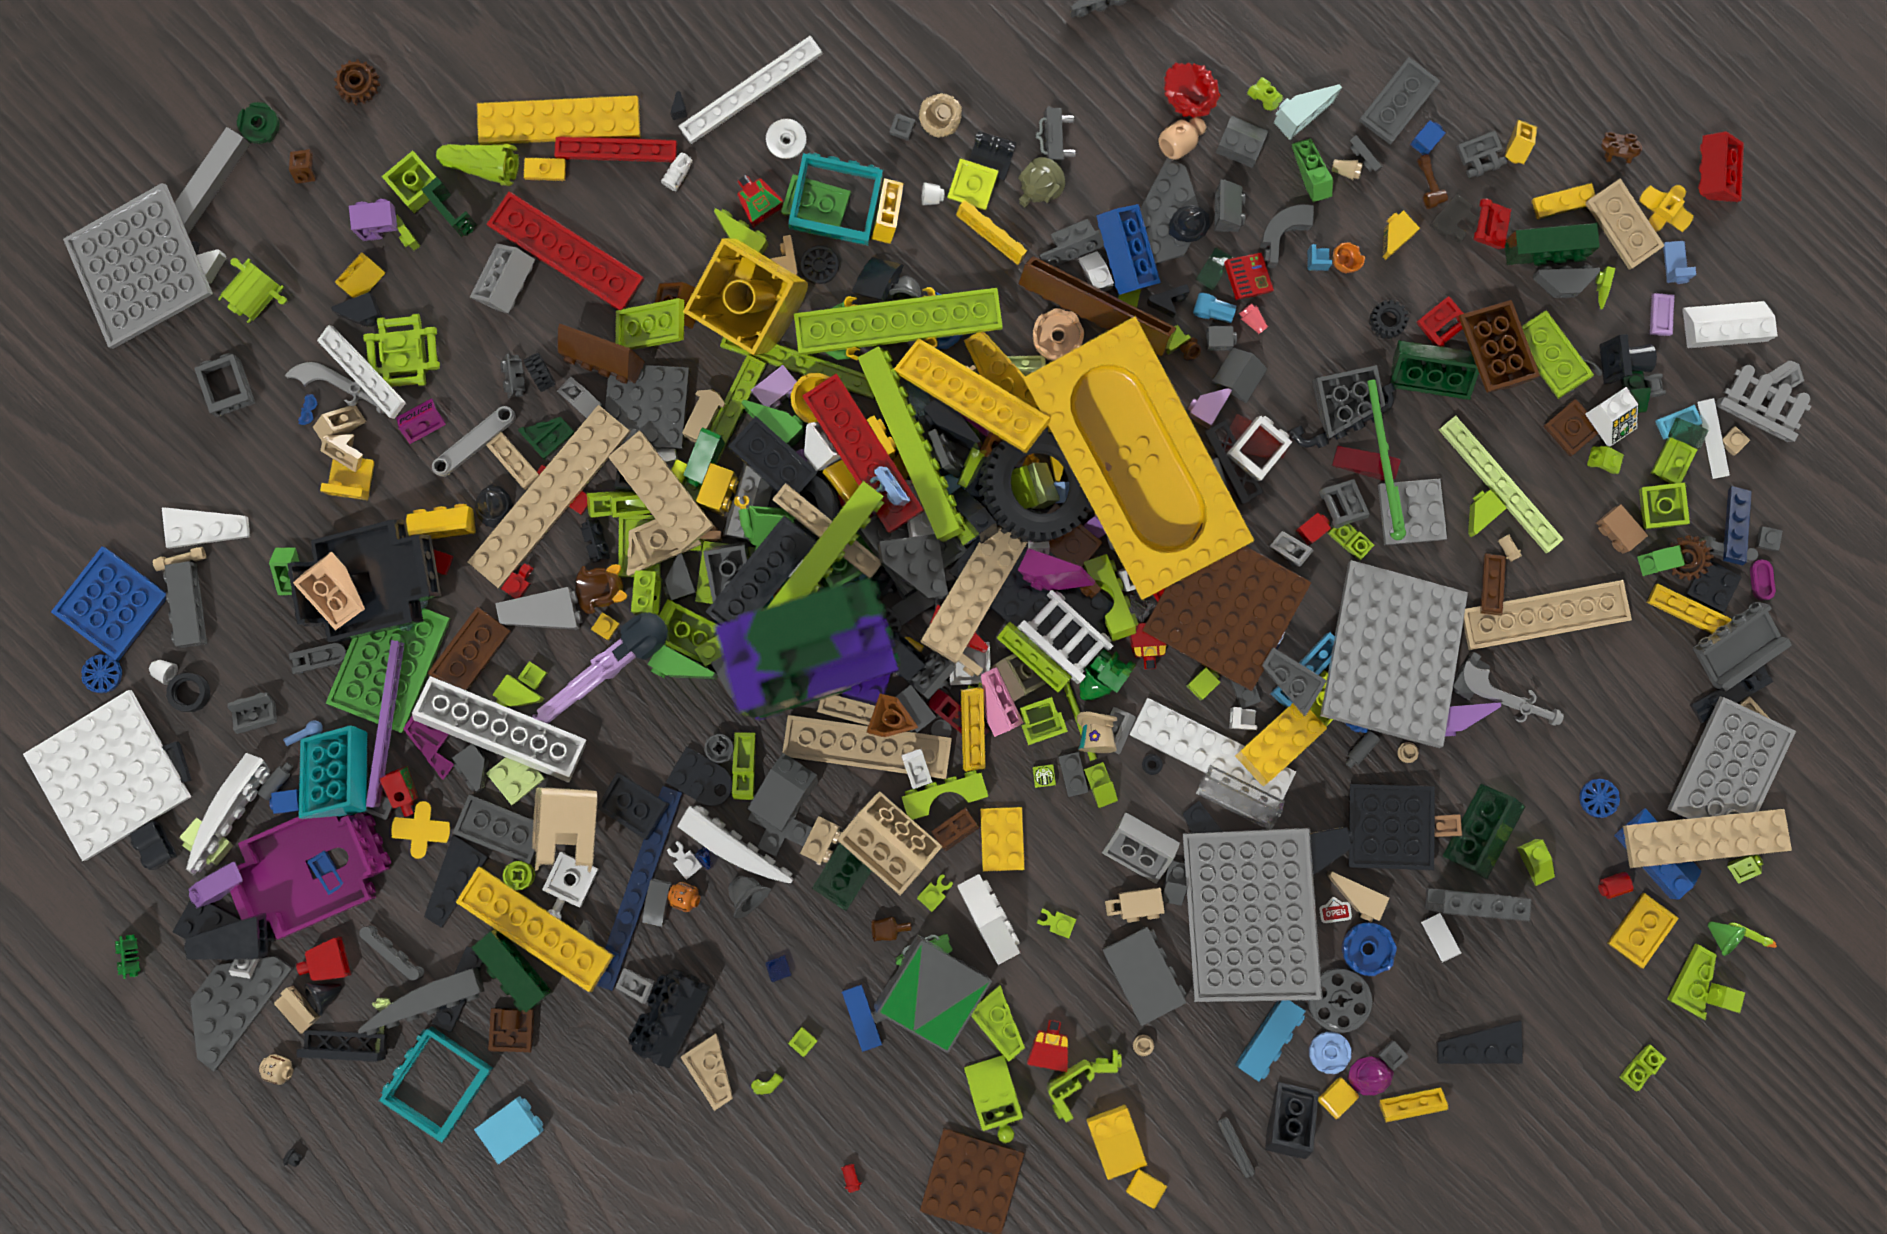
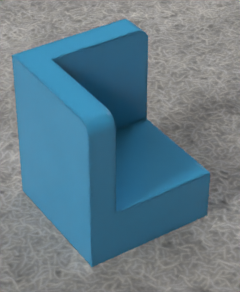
M1312 244L1308 249V270H1328L1332 265V260H1329V248H1316V244Z

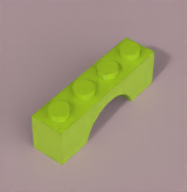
M1107 554L1085 561L1084 570L1114 600L1113 608L1105 615V624L1112 641L1136 634L1138 622L1135 614H1131L1129 611L1131 604L1128 596H1123L1122 590L1124 587L1121 579L1116 578L1114 573L1117 571L1114 561L1109 560Z
M976 770L964 773L965 778L959 780L954 776L944 779L945 784L937 786L936 782L925 785L926 790L917 792V788L905 791L906 796H903L902 800L907 816L913 820L929 815L932 801L938 795L945 792L958 793L968 803L988 797L982 774H977Z

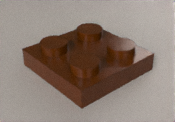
M1576 399L1543 426L1570 457L1598 434L1586 416L1587 411Z

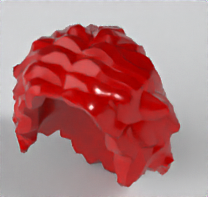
M1175 63L1172 68L1166 71V76L1164 77L1165 96L1168 98V103L1176 108L1175 112L1182 114L1184 117L1191 116L1196 118L1207 116L1211 109L1216 107L1217 101L1220 98L1218 80L1213 79L1211 71H1207L1204 65Z

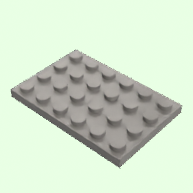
M1719 697L1667 810L1687 819L1759 812L1796 731L1727 698Z

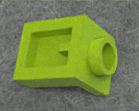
M1759 854L1746 855L1729 862L1728 868L1739 884L1762 874L1763 861Z
M1112 1049V1062H1108V1058H1096V1062H1091L1095 1073H1118V1067H1121L1122 1064L1121 1055L1118 1054L1116 1049Z

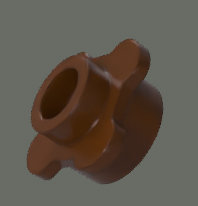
M1192 337L1190 341H1187L1180 347V351L1184 353L1185 360L1195 359L1201 353V346L1197 344L1198 340L1195 337Z

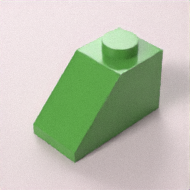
M275 548L269 565L278 595H291L292 589L287 563L299 562L296 548Z

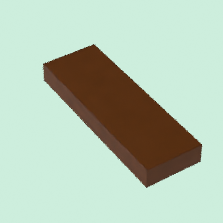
M1484 555L1480 613L1498 616L1503 614L1506 556Z

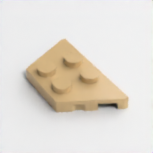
M654 519L629 530L628 567L626 573L628 576H632L635 574V570L643 571L702 544L697 540L688 549L681 552L658 521Z

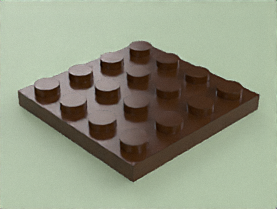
M943 1128L920 1212L988 1233L1001 1234L1024 1152Z

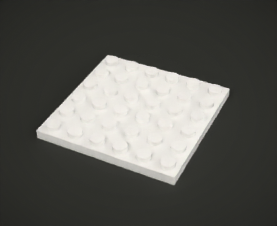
M127 690L23 754L82 861H87L191 798L185 784L181 783V777L166 750H163L162 743L132 690Z

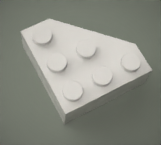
M978 874L957 885L997 964L999 965L1020 954L1016 946L1020 942L1015 933L1010 934L1013 932V929L1008 920L1004 922L1007 917L1001 906L996 907L1000 904L995 894H989L992 889L988 881H983Z

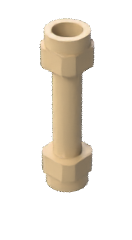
M203 547L193 548L190 550L191 552L154 559L153 566L156 571L165 570V565L190 560L197 562L206 559V553Z

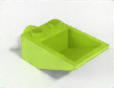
M1002 1055L964 1067L982 1131L999 1126V1140L1004 1143L1012 1141L1014 1130L1007 1123L1023 1119V1115L1005 1057ZM1008 1105L1013 1106L1014 1111L1012 1113L1006 1111ZM987 1112H992L994 1114V1117L992 1119H987Z

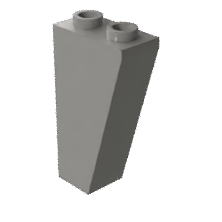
M569 587L495 603L499 623L502 625L577 630L580 629L579 623H582L580 611H576L575 603H578L576 592L572 591Z

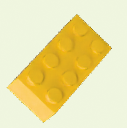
M1292 703L1240 750L1235 757L1262 786H1265L1318 738L1327 727L1311 710L1308 711L1306 716H1303Z

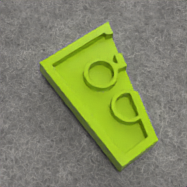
M999 985L978 1003L971 1017L1006 1060L1010 1061L1025 1047L1010 1013L1002 988Z

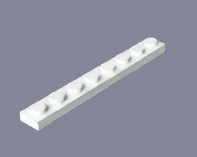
M809 36L679 125L680 130L690 144H693L821 56L822 51L812 37Z

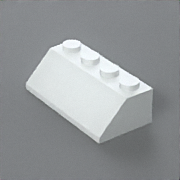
M1764 301L1683 308L1687 348L1768 342L1777 337L1775 315Z

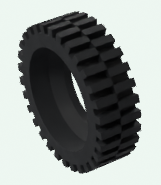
M1048 428L1044 429L1027 453L1003 440L990 452L991 455L985 459L984 463L986 465L981 468L980 472L983 474V477L979 479V485H983V488L979 490V496H984L985 500L981 501L983 507L988 506V512L995 518L997 526H1002L1000 531L1004 534L1010 532V538L1017 539L1020 537L1021 542L1025 543L1030 540L1032 542L1054 540L1077 527L1081 523L1080 521L1087 516L1088 513L1086 511L1092 507L1052 431L1048 432ZM1042 453L1052 456L1061 463L1068 475L1069 493L1066 501L1058 510L1052 513H1032L1023 508L1013 495L1011 489L1012 471L1018 461L1027 455Z

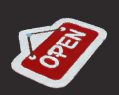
M1332 897L1326 905L1320 907L1321 921L1323 923L1350 920L1352 918L1350 904Z

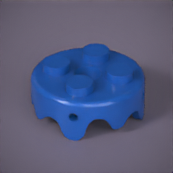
M1360 923L1353 926L1344 936L1342 942L1343 958L1347 965L1355 972L1362 975L1375 976L1389 970L1394 964L1397 947L1390 931L1385 927L1375 923ZM1366 943L1373 945V952L1369 955L1363 952V946Z

